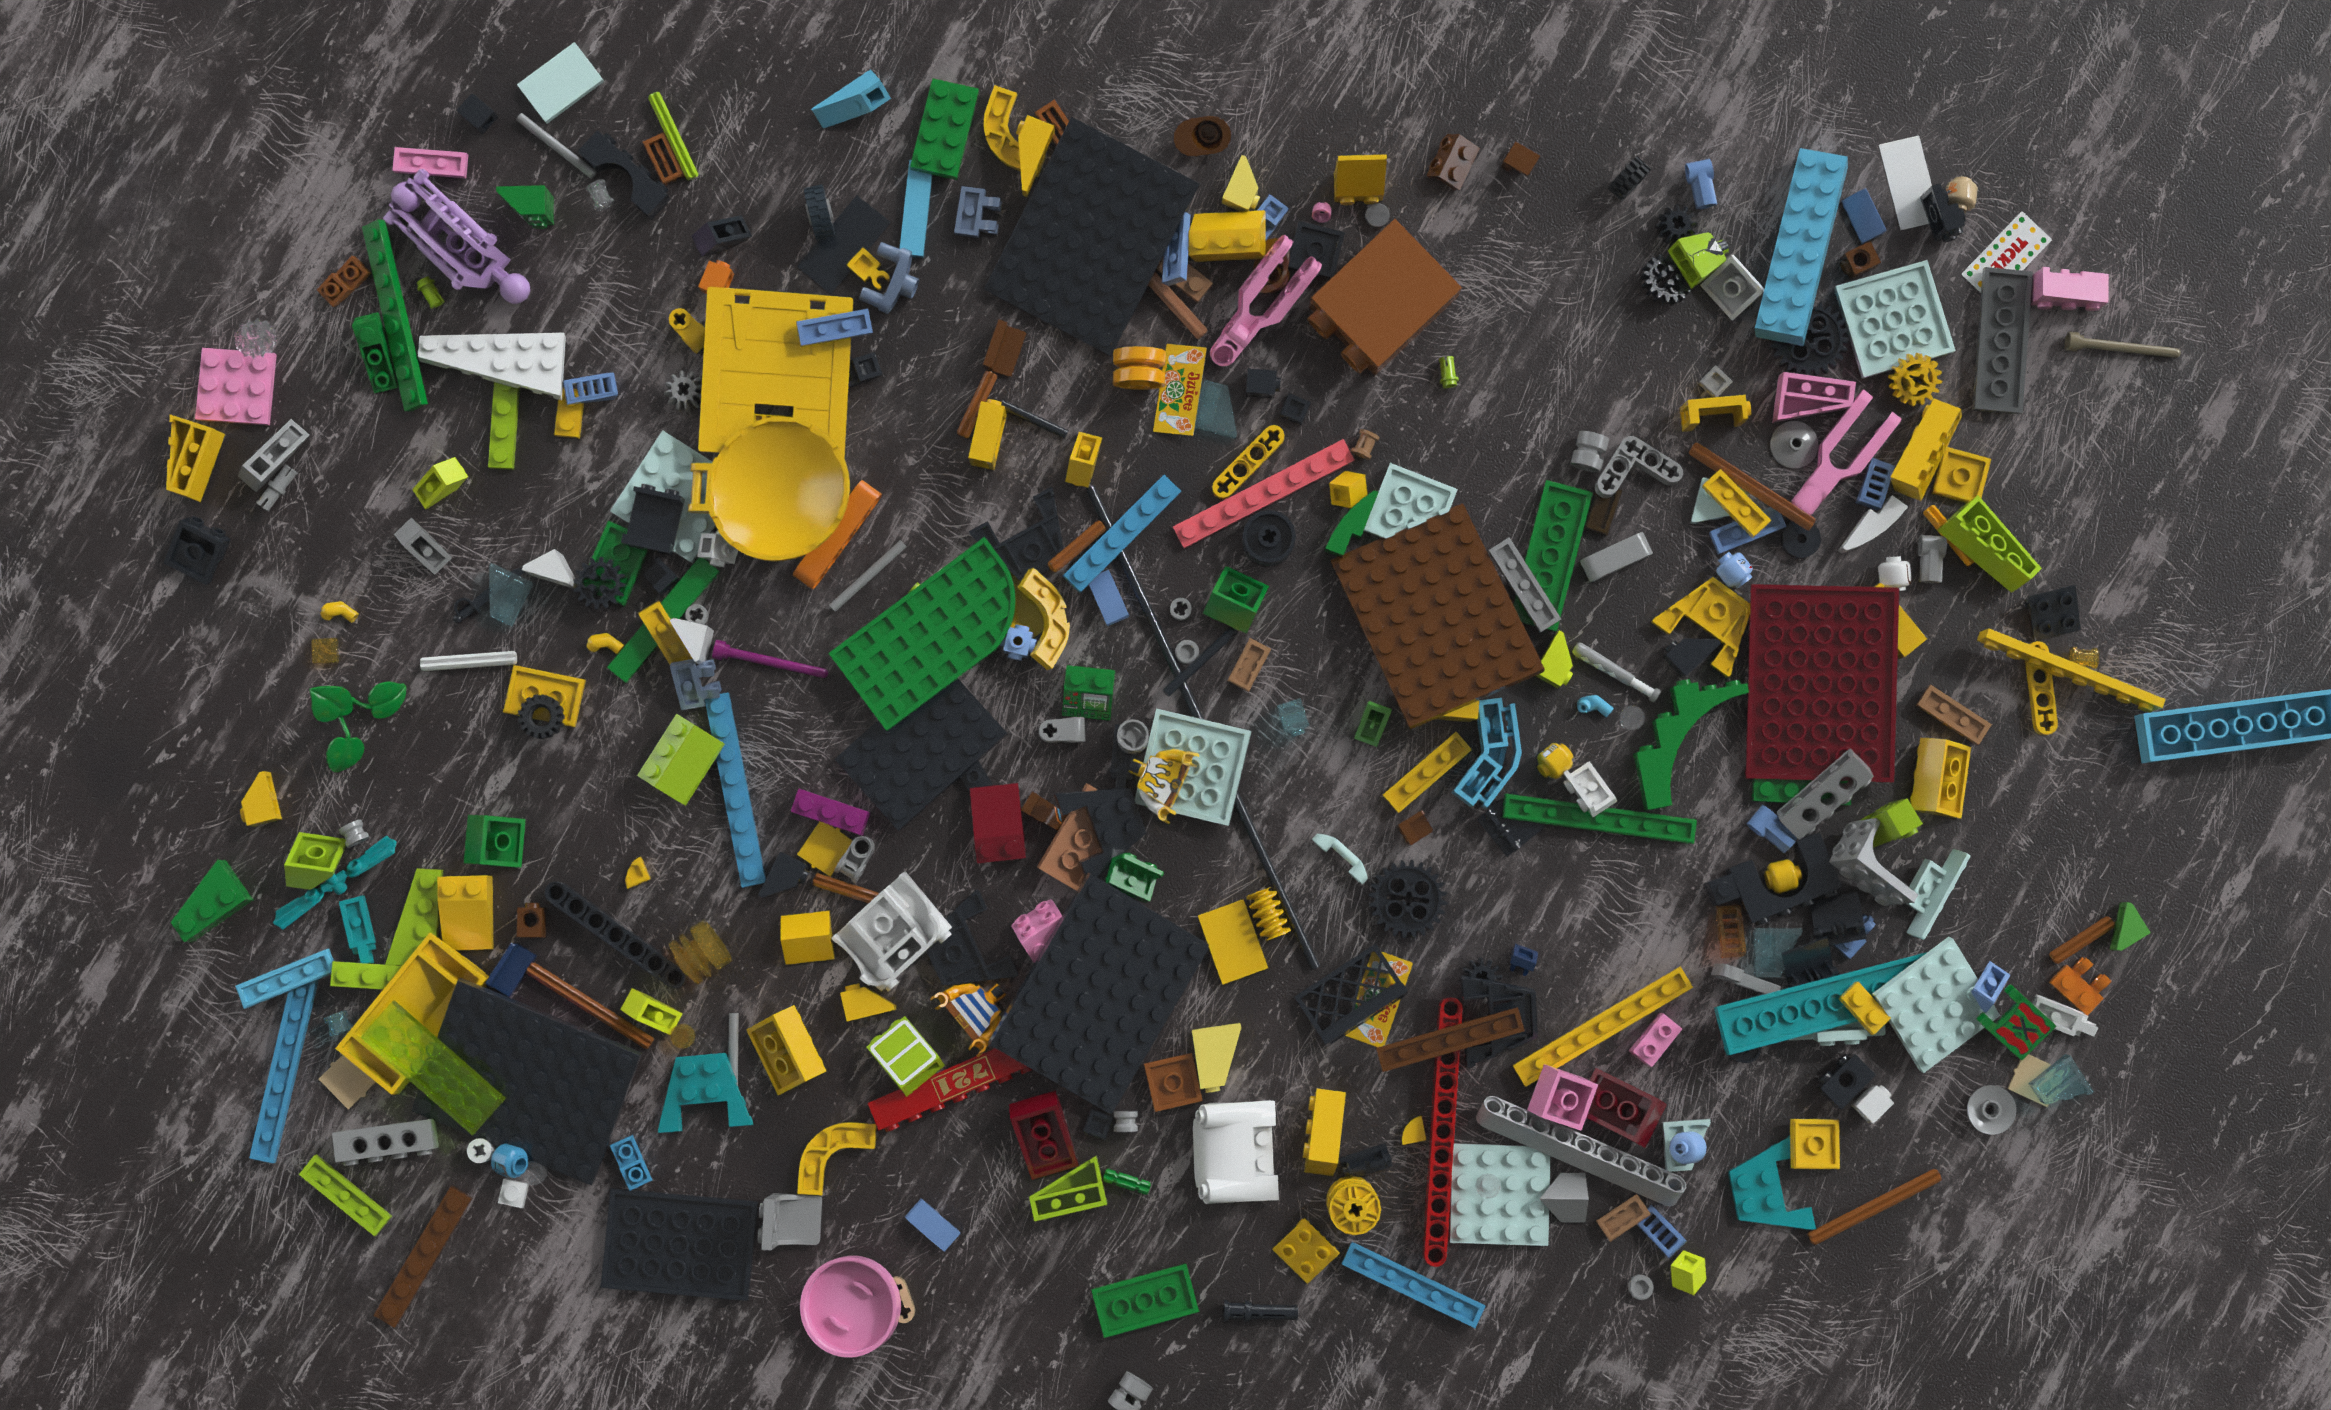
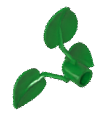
M387 681L377 684L368 695V702L370 704L356 700L354 697H351L347 689L339 686H319L309 689L311 709L314 717L321 722H330L338 718L345 733V738L337 737L333 739L327 748V764L334 773L350 768L361 759L364 753L363 742L357 737L350 738L351 735L343 716L352 712L353 704L365 709H371V713L375 718L382 719L393 715L404 702L407 690L404 683Z

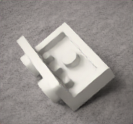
M1590 761L1571 774L1568 770L1563 772L1566 778L1563 782L1570 794L1576 793L1579 798L1576 801L1584 813L1589 811L1591 816L1594 817L1617 802L1616 797Z

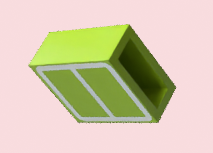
M905 1016L894 1021L886 1032L874 1037L867 1046L874 1059L906 1097L945 1066L938 1054Z

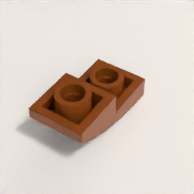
M351 256L336 273H331L317 291L332 307H336L353 293L369 277L371 272L356 256Z

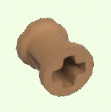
M1360 429V437L1356 446L1352 447L1351 452L1363 459L1370 460L1372 448L1375 442L1379 441L1380 437L1368 430Z

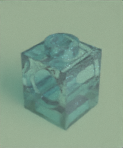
M1301 698L1277 705L1276 708L1285 735L1291 733V736L1295 737L1304 734L1305 728L1309 727V723Z

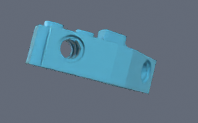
M1502 698L1479 700L1477 724L1481 754L1451 792L1469 807L1474 806L1478 800L1482 803L1481 807L1484 809L1488 808L1517 770L1522 751L1515 703L1503 708ZM1503 712H1505V719L1508 721L1507 733H1504ZM1511 737L1513 756L1508 771L1501 779L1497 774L1503 768L1506 747H1508L1507 738ZM1490 779H1493L1495 782L1490 787L1491 789L1482 797L1480 792Z

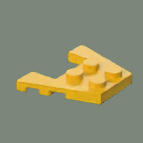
M1712 577L1655 617L1651 623L1669 635L1683 615L1724 644L1710 666L1728 678L1732 673L1739 644L1750 615V603Z

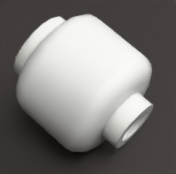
M1901 556L1886 557V562L1878 566L1879 583H1882L1884 587H1900L1899 591L1906 590V586L1911 584L1910 563L1901 561Z

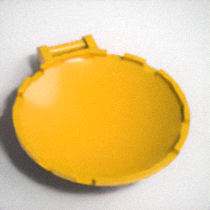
M770 417L755 421L752 425L734 433L724 443L725 446L712 463H691L690 471L693 472L691 504H688V512L710 514L718 532L731 546L756 559L785 561L810 553L833 534L847 508L850 479L843 454L825 432L801 419ZM703 473H707L705 504H701Z

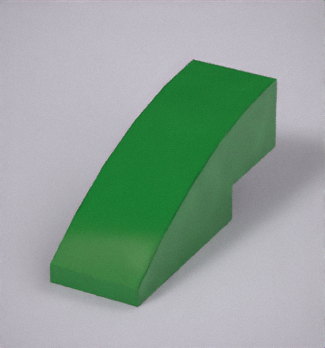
M1372 491L1350 509L1334 530L1324 552L1337 557H1343L1350 538L1354 537L1360 540L1379 493L1378 491Z

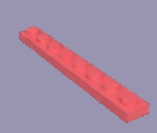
M1342 439L1173 526V530L1183 549L1355 460L1346 442Z

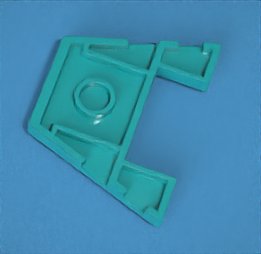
M726 1053L676 1057L658 1133L682 1131L681 1105L711 1102H728L729 1127L753 1125L752 1117L749 1116L745 1106L746 1102L744 1097L741 1096L736 1077Z
M1790 1135L1728 1171L1738 1220L1810 1230L1816 1229L1812 1207L1786 1211L1776 1161L1790 1159Z

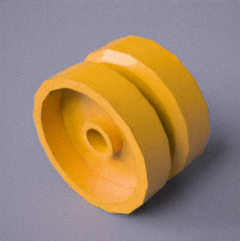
M1139 346L1115 349L1113 352V364L1120 368L1113 371V386L1134 390L1165 387V372L1159 368L1165 366L1166 351L1154 347Z

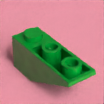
M379 312L355 318L352 328L374 393L398 388L389 345Z

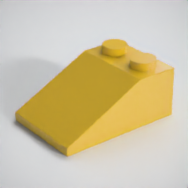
M1387 155L1338 156L1334 170L1335 202H1340L1341 205H1353L1355 201H1364V204L1372 205L1382 201L1385 189Z
M493 876L437 877L442 941L454 950L493 949Z

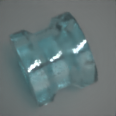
M347 1010L332 1014L323 1019L324 1023L329 1026L328 1034L330 1037L350 1031L353 1027L348 1022Z

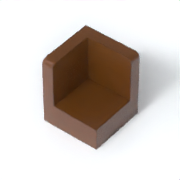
M1515 141L1501 168L1508 172L1513 168L1528 176L1540 155Z
M1423 810L1397 825L1408 846L1413 845L1433 832L1431 825L1424 816Z

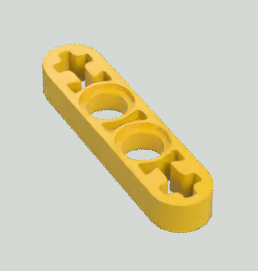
M1276 425L1267 427L1215 479L1212 490L1217 498H1229L1281 446L1285 436L1282 428ZM1268 432H1278L1279 441H1271L1268 444L1271 450L1268 451L1265 445L1259 441L1262 439L1265 443L1269 439ZM1255 447L1262 449L1264 453L1262 459H1252L1250 456L1251 449ZM1238 464L1244 465L1247 469V473L1243 477H1237L1233 473V468ZM1229 473L1232 480L1238 483L1234 485L1231 482L1227 487L1228 493L1224 491L1219 493V486L1217 484H1225L1229 480L1225 475Z
M2036 641L2029 644L2049 652L2047 645L2043 642ZM2025 660L2033 728L2037 734L2046 736L2054 733L2058 727L2052 674L2046 668H2035L2028 665V661ZM2036 670H2042L2045 673L2046 678L2043 683H2038L2034 680L2033 675ZM2039 694H2045L2048 697L2049 701L2046 707H2040L2037 704L2036 698ZM2050 710V714H2045L2046 722L2051 723V726L2047 727V731H2045V727H2040V722L2044 721V715H2038V711Z

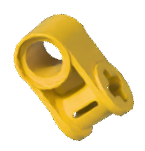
M678 308L673 310L669 315L670 325L682 337V340L690 349L697 354L704 348L705 328L685 309ZM679 316L682 319L684 318V321L686 322L684 325H681L680 323L678 324V321L676 319Z

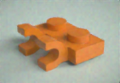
M2081 957L2072 968L2064 965L2049 983L2078 1010L2083 1012V1014L2089 1015L2104 999L2099 992L2111 983V980L2105 974H2099L2089 985L2080 976L2087 972L2094 964L2087 958Z

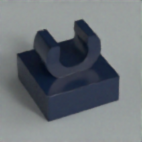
M1515 944L1511 954L1510 971L1513 972L1516 966L1524 968L1523 976H1526L1529 970L1534 971L1538 952Z

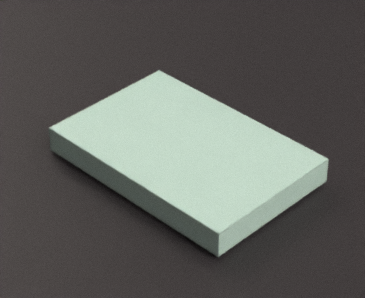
M574 42L517 85L546 124H548L602 84L604 80Z

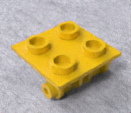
M1302 1218L1296 1224V1227L1272 1249L1307 1284L1340 1254L1336 1247L1332 1246L1325 1239V1236H1322L1305 1218Z

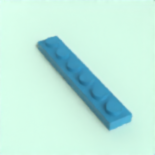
M1163 475L1063 577L1081 593L1181 493V490Z
M1352 1241L1341 1262L1342 1265L1473 1328H1476L1485 1309L1484 1304Z

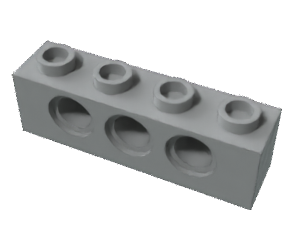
M1850 748L1777 811L1779 820L1799 840L1804 836H1809L1822 820H1828L1836 808L1841 804L1848 803L1857 790L1865 788L1871 782V778L1874 776L1870 768ZM1843 777H1851L1847 783H1839ZM1832 793L1830 798L1821 799L1823 794ZM1806 809H1814L1809 815L1802 814Z
M433 1119L332 1133L335 1162L343 1161L344 1166L359 1164L358 1159L368 1158V1163L383 1161V1156L392 1155L393 1159L408 1157L407 1152L417 1151V1156L432 1154V1149L439 1147L436 1121ZM409 1132L414 1134L416 1139L413 1146L408 1145L405 1141V1137ZM383 1136H387L391 1140L389 1149H385L381 1145ZM360 1139L366 1143V1150L363 1153L357 1149V1142Z

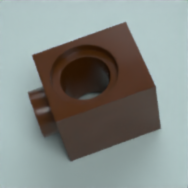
M1871 241L1844 253L1840 257L1841 270L1845 275L1848 274L1850 279L1876 268L1881 263ZM1853 257H1860L1863 260V266H1857L1853 261Z
M525 903V908L517 907V937L546 938L547 908H540V903ZM531 913L537 917V923L533 927L528 926L526 922L527 916Z

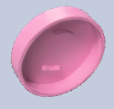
M843 1256L820 1266L807 1280L800 1300L802 1323L811 1340L824 1351L839 1357H858L879 1348L893 1334L901 1312L900 1293L893 1277L882 1265L862 1256Z

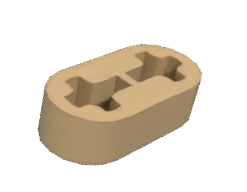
M895 1276L893 1279L896 1284L902 1285V1288L899 1290L900 1299L904 1307L911 1310L908 1312L907 1318L900 1315L898 1322L907 1323L915 1315V1306L905 1280Z

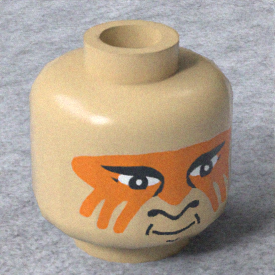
M1968 177L1954 178L1946 186L1949 197L1948 205L1958 203L1959 209H1962L1964 213L1973 209L1977 199L1978 187Z

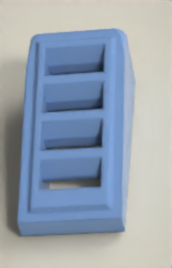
M604 373L563 381L567 405L614 400L618 396L614 373ZM603 382L606 383L607 392L604 390ZM593 383L597 384L598 394L594 392ZM583 384L587 386V396H585ZM573 385H577L579 397L575 398Z
M1872 458L1855 503L1876 511L1881 510L1895 466ZM1874 467H1880L1887 470L1886 474L1874 470ZM1872 475L1884 479L1883 483L1871 479ZM1869 484L1880 487V491L1869 488ZM1867 492L1878 496L1877 500L1866 496Z
M1650 1205L1647 1209L1656 1218L1647 1227L1643 1223L1650 1216L1636 1225L1668 1258H1671L1687 1241ZM1661 1221L1663 1225L1652 1234L1650 1231ZM1668 1228L1670 1233L1660 1242L1657 1238ZM1675 1236L1677 1240L1667 1249L1665 1245Z

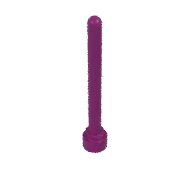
M715 641L712 654L713 659L723 660V658L728 659V657L820 678L828 676V670L824 668L730 648L726 641Z

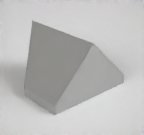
M1560 1172L1559 1176L1541 1196L1540 1200L1560 1222L1586 1221L1589 1198L1585 1173Z

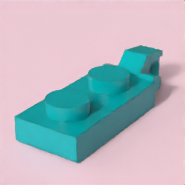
M362 895L339 901L349 948L352 949L354 955L359 954L361 963H374L372 950L376 949V941L365 896Z

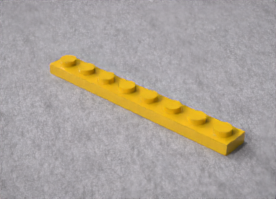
M1988 628L1979 632L1977 641L1983 643L1984 647L1989 650H2001L2006 652V656L2016 660L2021 658L2028 661V665L2032 667L2046 668L2054 676H2066L2071 678L2074 684L2091 686L2099 694H2111L2116 696L2117 701L2126 704L2131 702L2138 705V709L2145 712H2152L2164 706V698L1992 629Z
M1681 966L1512 1066L1526 1087L1539 1079L1544 1064L1554 1068L1562 1066L1692 989L1693 986Z

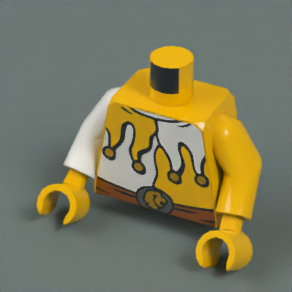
M1170 749L1159 751L1155 756H1150L1147 764L1136 759L1131 763L1128 772L1141 777L1137 785L1140 789V797L1148 809L1167 824H1170L1167 821V815L1169 813L1176 815V812L1170 808H1173L1190 767H1197V765L1192 764V758L1194 756L1199 757L1198 753Z

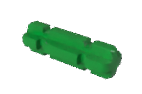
M1106 1169L1103 1176L1104 1182L1116 1183V1186L1132 1191L1138 1190L1139 1193L1145 1195L1149 1193L1151 1187L1149 1181L1143 1179L1140 1181L1137 1177L1121 1172L1118 1174L1111 1169Z

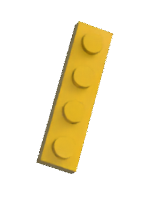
M1455 732L1387 790L1383 797L1397 813L1401 812L1472 749Z

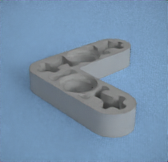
M1628 436L1619 444L1596 481L1595 491L1602 498L1612 497L1633 465L1668 486H1673L1679 482L1683 476V469L1677 462L1634 436ZM1631 443L1634 447L1631 452H1628L1627 446ZM1641 450L1645 451L1639 459L1636 458ZM1645 456H1654L1657 460L1656 466H1648L1645 463ZM1613 462H1621L1625 468L1624 472L1618 473L1614 471L1612 467ZM1662 463H1664L1663 469L1660 472L1657 471ZM1672 469L1675 471L1674 476L1669 478L1668 472ZM1611 476L1612 478H1614V480L1611 482L1609 486L1610 489L1605 491L1603 489V484H1605Z
M1714 964L1711 972L1713 977L1761 994L1781 990L1779 985L1745 974L1744 970L1728 964Z

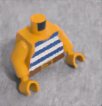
M968 983L954 985L942 993L935 994L930 1000L934 998L940 1000V1005L935 1008L936 1010L944 1006L949 1010L973 1040L969 1050L974 1046L978 1047L980 1052L977 1054V1057H980L989 1045L988 1041L1001 1021L999 1014L1002 1011L996 1003L1006 993L998 984L985 992L980 985L976 987L974 984Z

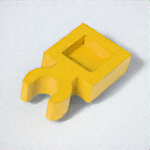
M864 248L847 264V267L864 282L871 278L873 286L879 291L882 289L880 284L877 283L879 278L883 277L888 282L891 280L888 273L877 270L881 263Z

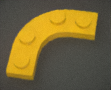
M994 85L984 114L986 140L991 151L1001 162L1015 170L1021 171L1019 142L1012 137L1008 128L1009 117L1016 101L1017 93ZM1045 154V156H1044V159H1043V161H1042V164H1041V166H1040V168H1039V171H1038L1036 177H1039V174H1040V171H1041V169H1042V166H1043V163H1044L1046 154Z
M1031 568L1028 569L1018 589L1040 609L1044 619V629L1030 656L1046 670L1053 669L1066 646L1070 622L1067 623L1064 610L1067 607L1059 591L1036 569Z
M845 1122L832 1125L819 1132L808 1143L802 1154L797 1194L823 1195L824 1171L830 1156L842 1148L875 1149L877 1125Z

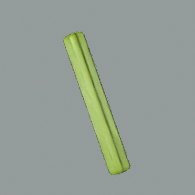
M660 92L650 94L648 99L686 179L692 180L698 177V172Z

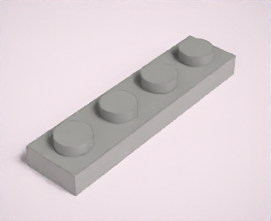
M1510 537L1488 550L1539 633L1561 620Z

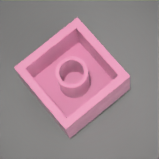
M1544 1064L1527 1110L1539 1117L1581 1131L1598 1084Z

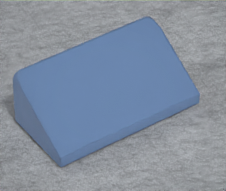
M1866 188L1841 201L1861 244L1886 232L1882 219Z
M1990 961L1971 991L1985 1013L1995 1003L2010 977V974Z

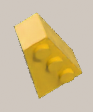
M170 415L169 422L172 424L171 437L168 439L170 459L167 461L166 490L201 502L225 434L211 427Z
M1317 1088L1315 1095L1310 1096L1308 1110L1312 1111V1117L1307 1119L1306 1134H1309L1308 1143L1304 1144L1303 1158H1306L1304 1172L1327 1176L1334 1175L1338 1165L1346 1092Z

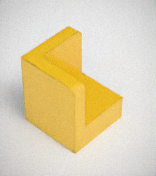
M1344 471L1329 483L1332 505L1352 508L1362 498L1367 496L1364 474Z

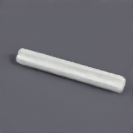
M515 651L424 657L420 659V667L423 671L517 664V654Z

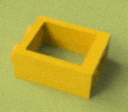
M987 399V402L981 401L969 453V461L972 466L995 470L1007 417L1005 406H1001L1002 402L992 399Z

